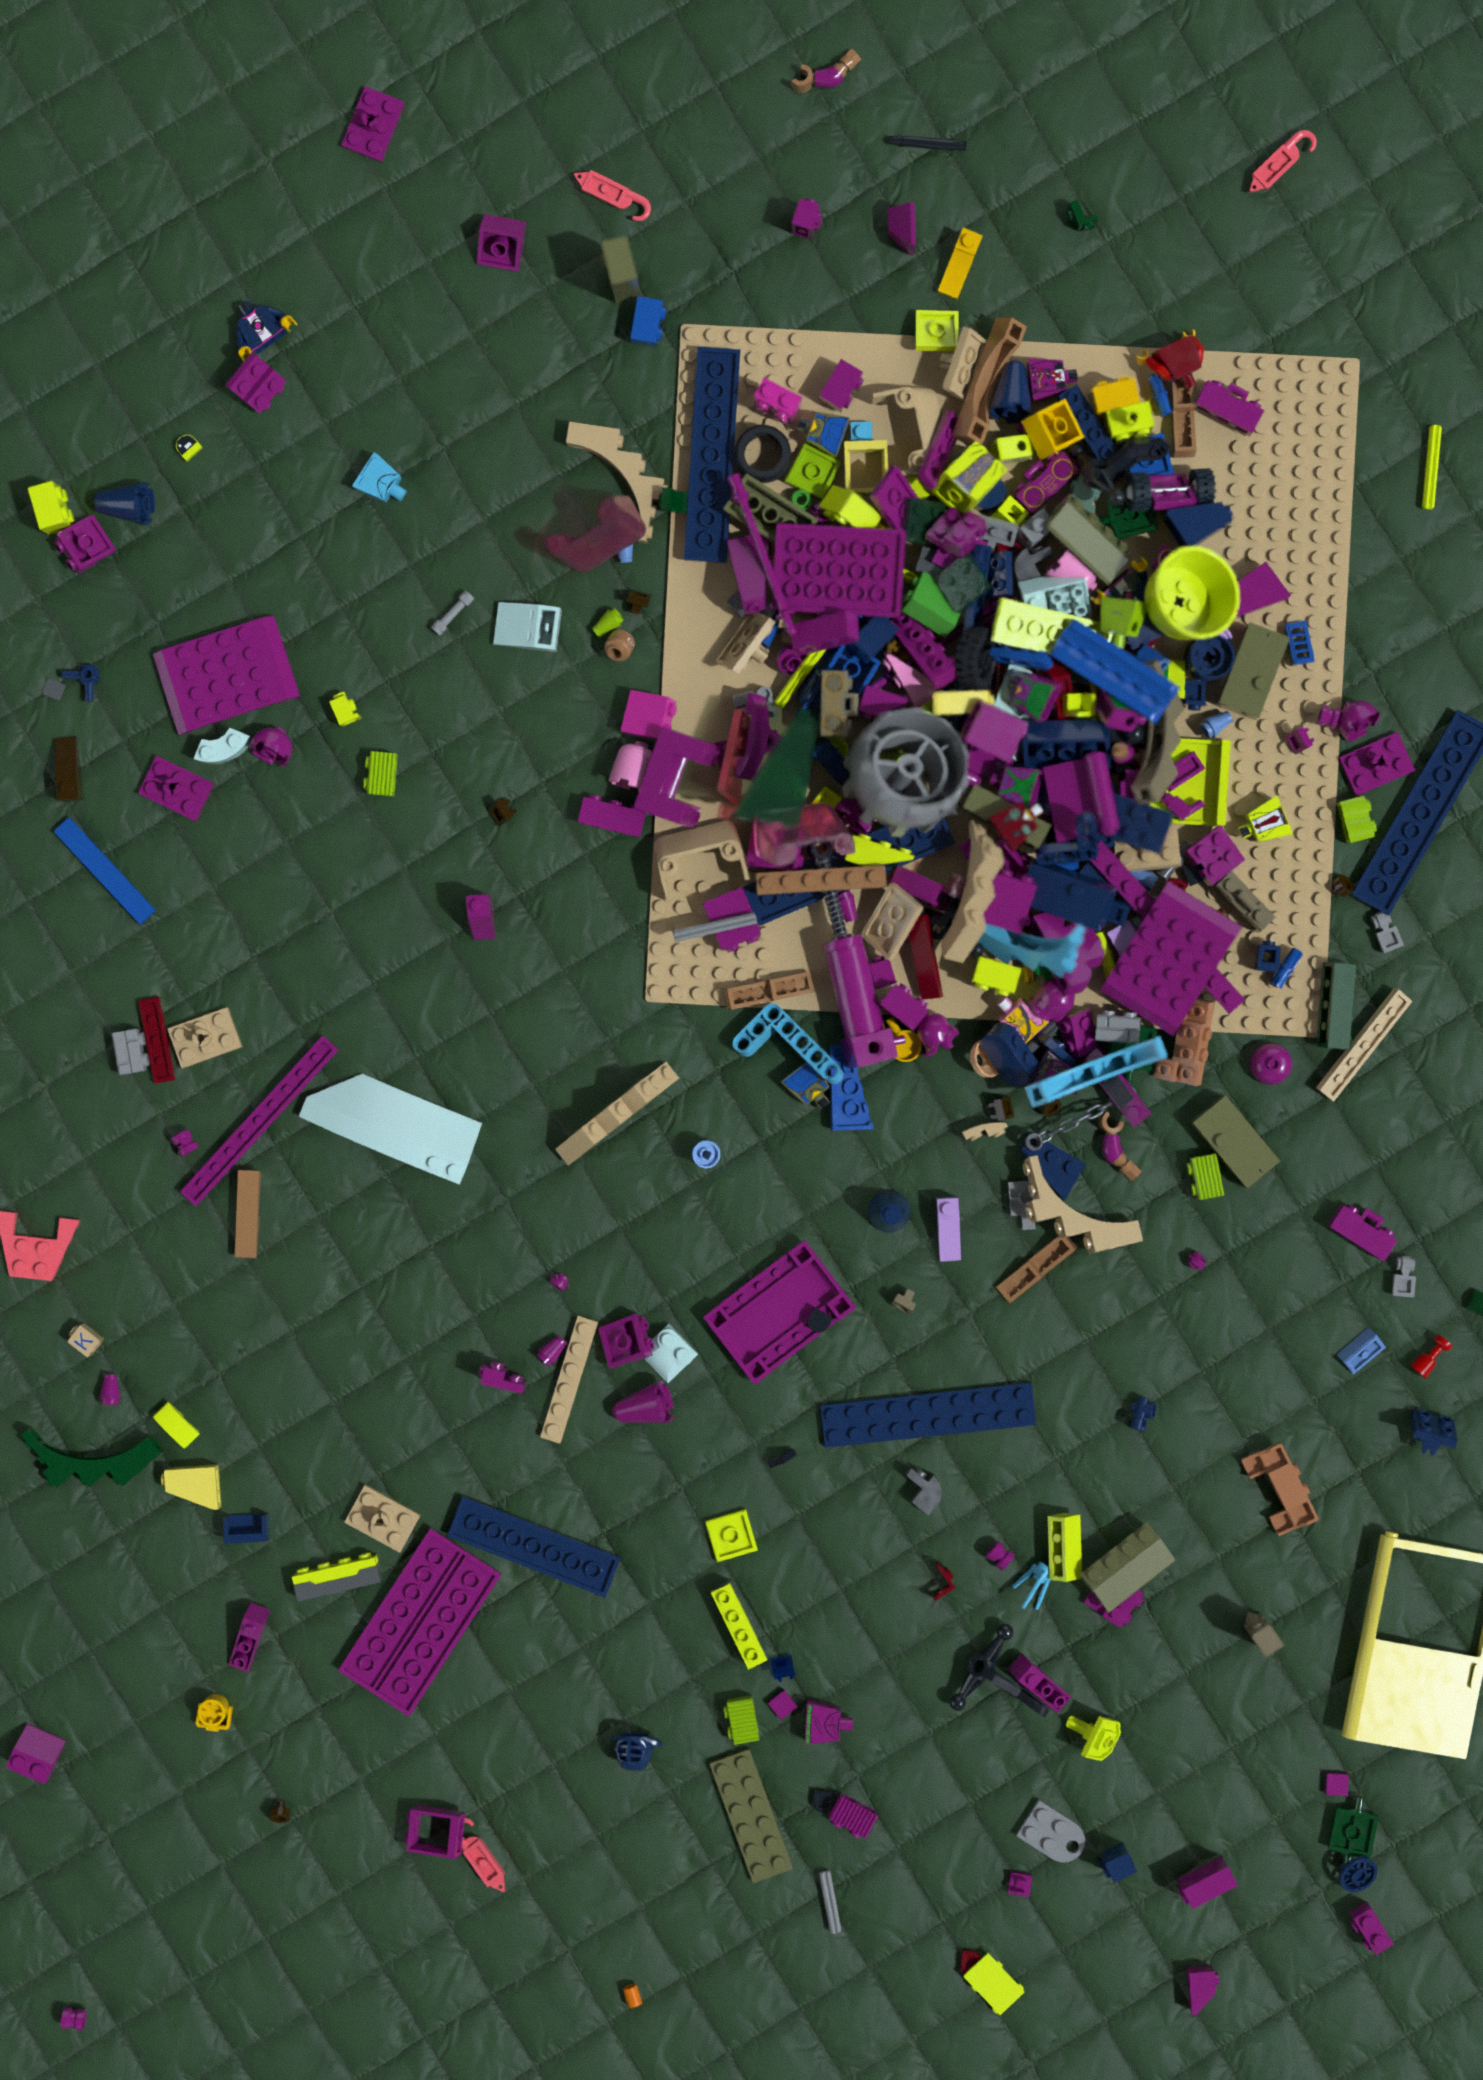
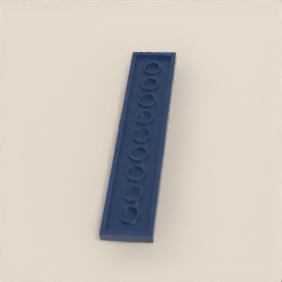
M698 347L684 561L727 564L730 514L723 509L731 498V487L727 478L732 476L740 349Z
M1460 710L1455 712L1355 886L1353 893H1351L1353 897L1378 911L1390 915L1483 753V723Z
M945 817L941 818L934 828L926 833L921 832L917 828H909L902 837L890 835L888 831L889 826L867 834V836L871 837L870 841L878 843L881 840L890 843V848L899 850V847L910 850V855L914 856L913 861L955 844ZM851 841L833 848L831 853L832 859L829 861L831 869L861 867L845 861ZM810 858L803 861L802 868H798L797 871L818 870V867L815 863L813 864V860ZM913 861L886 864V873L897 869L898 865L904 866ZM757 881L743 886L751 909L756 914L759 926L821 901L825 897L824 893H822L823 891L757 895Z
M1032 1382L821 1405L825 1448L1036 1425Z

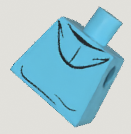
M375 452L352 485L355 490L384 503L388 501L390 496L402 501L407 493V490L398 485L402 479L401 476Z

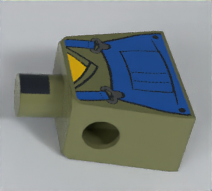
M816 412L813 421L800 418L797 430L808 434L806 444L837 459L850 417Z
M805 1062L781 1081L805 1105L813 1100L821 1110L830 1103L823 1093L829 1088L827 1081L808 1062Z

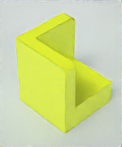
M1063 694V716L1082 717L1096 715L1095 694Z

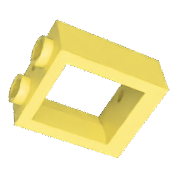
M887 440L844 441L846 490L854 492L861 499H863V496L871 495L875 488L851 489L850 454L881 452L883 478L888 471Z

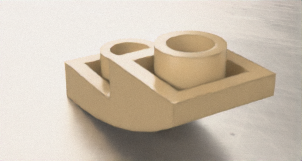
M1005 1122L983 1123L962 1131V1134L966 1140L970 1138L973 1141L983 1135L981 1132L985 1130L988 1137L993 1135L996 1138L1004 1134V1128L1008 1126Z

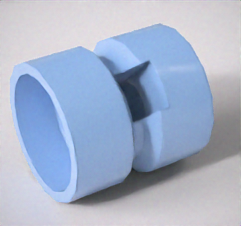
M711 1140L699 1142L694 1147L692 1153L693 1160L702 1168L715 1166L721 1155L720 1148Z

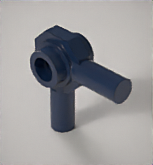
M83 665L79 671H62V679H79L85 685V702H93V685L100 681V670L95 665Z

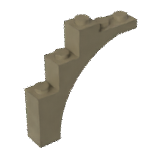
M1158 659L1141 661L1165 677ZM1178 693L1156 724L1148 720V741L1144 761L1136 780L1131 786L1138 804L1157 803L1178 774L1171 754L1181 742L1174 725L1175 720L1184 710Z

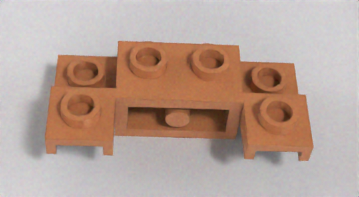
M1196 999L1177 1029L1173 1058L1166 1057L1156 1061L1155 1078L1170 1082L1177 1081L1192 1086L1201 1085L1205 1061L1208 1058V1041L1212 1035L1211 1023L1215 1002Z
M1281 1442L1240 1459L1250 1479L1263 1473L1267 1474L1284 1508L1268 1516L1278 1536L1308 1526L1319 1520L1307 1496L1310 1494L1306 1483H1301L1298 1477L1301 1474L1296 1463H1291Z

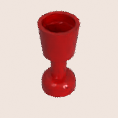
M1439 1334L1434 1338L1436 1345L1428 1354L1422 1353L1410 1364V1367L1425 1379H1427L1437 1364L1434 1360L1442 1350L1449 1351L1453 1347L1450 1342Z

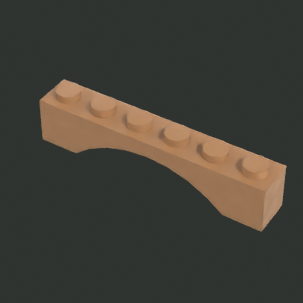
M1012 317L995 319L951 435L966 445H972L975 441L980 445L983 444L990 426L989 404L994 385L1006 362L1019 348L1027 326Z
M885 865L756 873L757 895L887 888Z

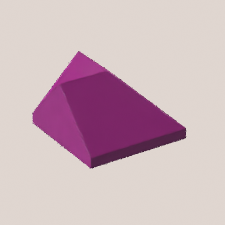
M914 202L888 208V235L909 255H914L916 246Z

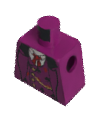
M1028 359L1027 361L1032 403L1059 396L1066 391V383L1078 381L1077 370H1064L1063 360Z

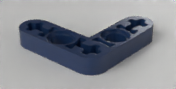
M1084 812L1076 817L1078 841L1046 844L1035 850L1037 863L1052 865L1096 858L1098 856V841L1095 816L1092 813ZM1092 835L1091 837L1083 838V836ZM1071 851V853L1063 854V852Z

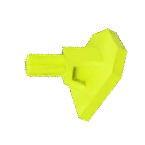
M1071 1715L1066 1723L1068 1728L1083 1735L1082 1738L1087 1740L1081 1755L1085 1758L1099 1761L1104 1760L1112 1753L1121 1734L1120 1722L1099 1716L1094 1725Z

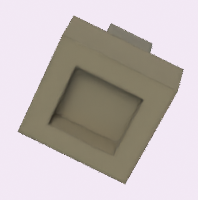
M907 1289L903 1296L897 1294L890 1305L909 1315L916 1306V1303L911 1301L915 1292Z

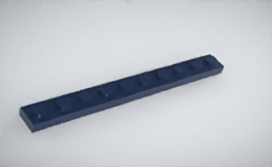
M975 544L972 550V568L968 576L970 583L969 591L966 594L967 606L966 613L963 616V633L970 626H981L992 546ZM957 678L955 679V692L972 691L962 688ZM970 713L952 714V720L949 724L958 736ZM960 738L963 745H966V742Z

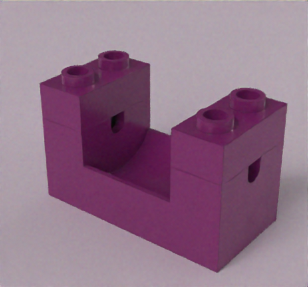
M662 727L634 808L673 823L694 828V825L700 819V807L675 798L688 759L715 767L721 759L722 747L682 732Z

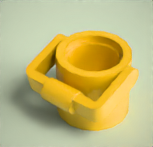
M212 1694L208 1696L203 1703L198 1704L196 1726L206 1728V1731L219 1732V1729L228 1730L231 1726L233 1706H229L227 1699L222 1695ZM228 1715L226 1726L220 1725L221 1722Z

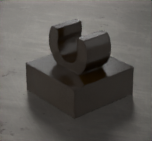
M632 589L627 599V602L633 603L631 613L639 615L642 606H649L652 595Z
M500 799L488 809L499 827L506 824L517 812L516 809L510 811L506 806L511 802L510 799L505 801Z
M1010 1096L993 1100V1103L988 1104V1108L995 1107L996 1114L990 1116L991 1119L997 1118L998 1121L1015 1117Z

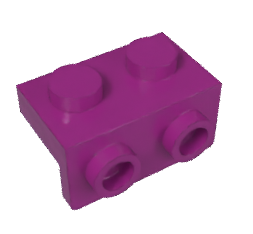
M1085 1008L1071 1015H1065L1059 1021L1063 1044L1066 1046L1064 1050L1070 1056L1079 1058L1098 1048L1097 1040H1095L1096 1034L1091 1009Z

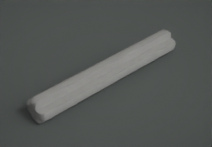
M749 913L674 930V940L678 942L757 923L756 914Z

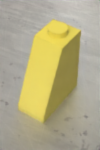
M990 691L933 693L934 715L971 713L978 698L994 705V695H990Z
M218 1464L172 1467L165 1469L164 1474L161 1475L162 1486H165V1492L213 1510H218L221 1507Z

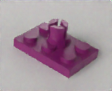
M365 86L343 140L342 147L382 163L404 109L405 102Z
M890 466L869 496L874 502L876 511L882 514L892 530L906 531L905 543L909 541L928 513L898 466Z
M1399 732L1339 757L1355 797L1415 771Z
M156 755L138 794L197 822L215 784Z

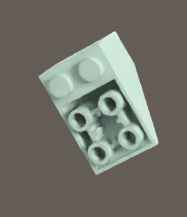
M1037 577L1018 582L1021 603L1081 618L1092 615L1087 582L1084 577Z
M499 602L493 645L557 653L562 614L561 608L536 604Z

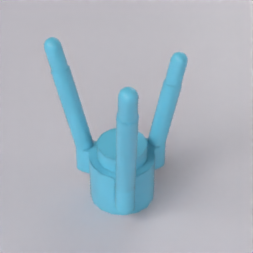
M1041 1561L1038 1565L1033 1564L1030 1570L1012 1586L1014 1589L1017 1588L1034 1572L1032 1577L1037 1581L1022 1605L1023 1609L1026 1608L1039 1585L1044 1583L1035 1606V1610H1038L1051 1581L1049 1578V1567Z

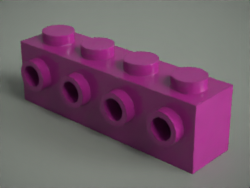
M905 612L900 614V618L891 620L899 629L895 636L937 691L958 677L955 672V661L951 656L949 658L945 656L946 651L940 642L937 644L934 642L933 639L935 637L929 628L924 629L922 623Z

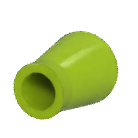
M613 607L604 613L592 629L598 637H601L622 626L621 623L624 619Z

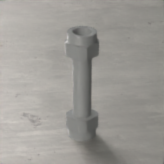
M466 590L460 594L458 602L440 621L437 619L431 626L438 635L441 636L448 629L446 626L453 618L475 599Z

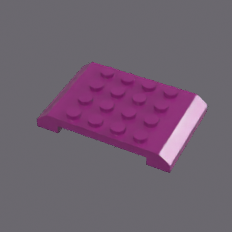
M274 615L259 618L169 647L153 654L179 736L261 708L301 697Z
M1169 881L1100 991L1173 1036L1242 929V926Z
M803 1240L715 1306L703 1318L755 1385L821 1334L812 1331L808 1325V1318L815 1307L833 1318L829 1325L831 1327L856 1309V1306L806 1240Z

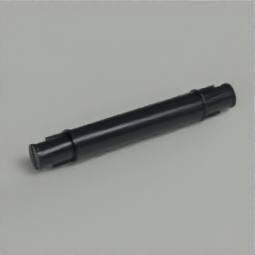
M905 135L890 136V145H902V147L966 151L967 141H954V139Z

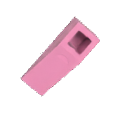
M886 650L882 651L885 656L882 660L888 670H893L895 676L892 678L898 688L902 687L905 691L903 697L907 698L909 706L913 705L915 708H919L928 701L933 700V693L937 692L922 672Z

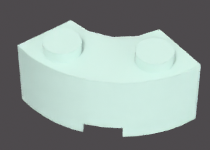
M229 728L226 734L219 739L211 741L202 739L194 759L208 764H221L240 756L249 747L253 738Z

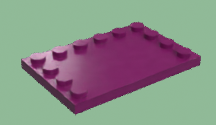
M777 523L774 574L788 610L823 614H836L838 610H848L857 616L900 618L906 531ZM772 593L771 610L779 611Z

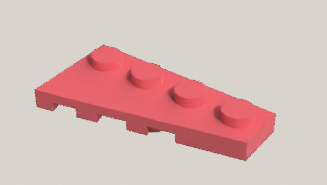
M735 709L717 790L732 804L740 805L743 779L736 778L735 771L738 756L745 757L750 717L743 710Z

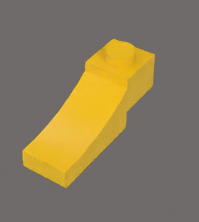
M966 228L962 229L937 293L954 300L958 299L983 235Z

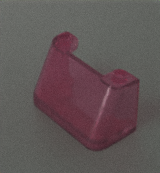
M612 496L602 502L598 508V514L603 523L578 539L571 538L570 534L564 536L553 534L544 539L543 542L552 555L574 570L584 573L591 571L640 540L646 533V526L630 496Z
M827 803L765 811L759 813L754 820L755 854L776 866L790 864L796 857V846L830 841L834 845L836 852L842 855L855 853L854 838L835 809Z

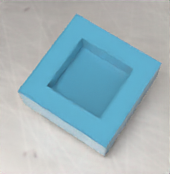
M872 421L850 423L851 441L872 440Z

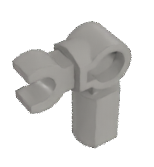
M768 687L759 688L754 694L765 697L768 711H771L774 714V718H777V711L772 707L774 701L771 689ZM752 690L732 695L735 709L746 707L748 693H753Z

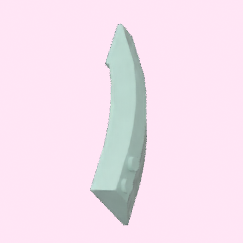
M359 1074L344 1082L307 1096L299 1114V1117L338 1135L457 1184H460L482 1125L481 1122L421 1099L365 1074Z

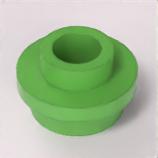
M796 490L792 493L790 502L803 510H807L811 505V496L804 490ZM799 497L804 498L805 502L803 504H798L796 500Z

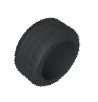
M756 425L747 429L739 437L735 447V461L742 475L745 476L747 473L761 483H770L779 479L789 467L791 460L790 444L786 436L779 429L769 425ZM759 437H767L774 440L781 449V459L778 465L768 471H758L751 468L745 459L747 445Z

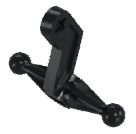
M1160 437L1131 439L1107 462L1085 454L1084 446L1078 442L1070 445L1068 453L1071 458L1078 459L1084 476V484L1109 495L1108 500L1110 504L1120 506L1125 501V494L1122 490L1115 489L1114 484L1139 461H1154L1164 458L1169 451V444Z
M966 881L945 912H938L924 907L920 913L928 914L933 939L943 940L953 923L952 915L961 903ZM936 923L941 924L944 929L938 927ZM977 942L969 955L973 958L981 957L984 953L983 945Z
M1001 1624L997 1629L998 1636L969 1660L960 1692L953 1695L949 1701L953 1710L960 1711L964 1709L966 1697L988 1679L1017 1697L1039 1715L1046 1717L1050 1711L1046 1705L1024 1688L995 1671L1004 1641L1012 1638L1014 1634L1013 1628L1009 1624ZM983 1662L984 1669L980 1672L979 1666Z

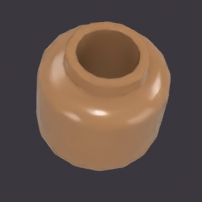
M615 630L605 642V653L612 660L624 661L631 655L635 641L627 631Z

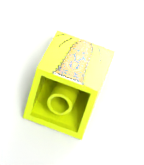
M975 441L944 472L931 492L949 508L951 506L965 514L968 510L972 511L999 482L1007 469L984 446Z

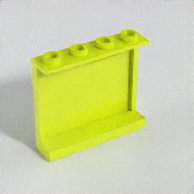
M1180 738L1181 742L1171 754L1173 762L1176 763L1194 751L1205 769L1170 793L1173 796L1177 795L1188 806L1199 799L1206 805L1188 816L1184 821L1179 820L1174 815L1171 824L1215 827L1221 825L1223 827L1226 822L1231 740L1215 741ZM1161 799L1157 803H1148V805L1169 811L1160 802Z

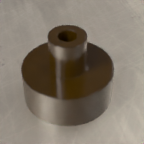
M1340 875L1333 880L1334 887L1331 889L1333 895L1337 896L1340 894L1342 897H1347L1353 893V884L1347 876Z
M1057 1098L1048 1103L1041 1104L1039 1109L1046 1117H1050L1060 1110L1062 1103Z
M278 1801L277 1806L270 1809V1821L275 1823H287L290 1821L291 1811L285 1808V1802Z

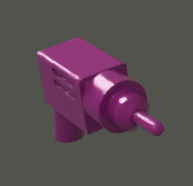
M1164 792L1160 798V802L1181 821H1184L1188 816L1206 805L1199 799L1188 806L1177 795L1173 796L1170 792Z

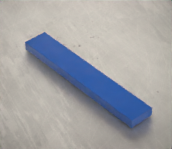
M70 817L53 831L140 925L157 911Z

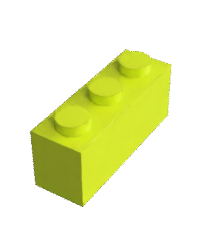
M1061 1513L1048 1516L1050 1580L1068 1582L1082 1579L1080 1575L1082 1573L1080 1515Z

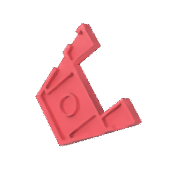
M0 1211V1235L9 1276L53 1281L64 1258V1254L73 1239L75 1230L79 1226L80 1220L59 1218L57 1239L15 1235L17 1213Z

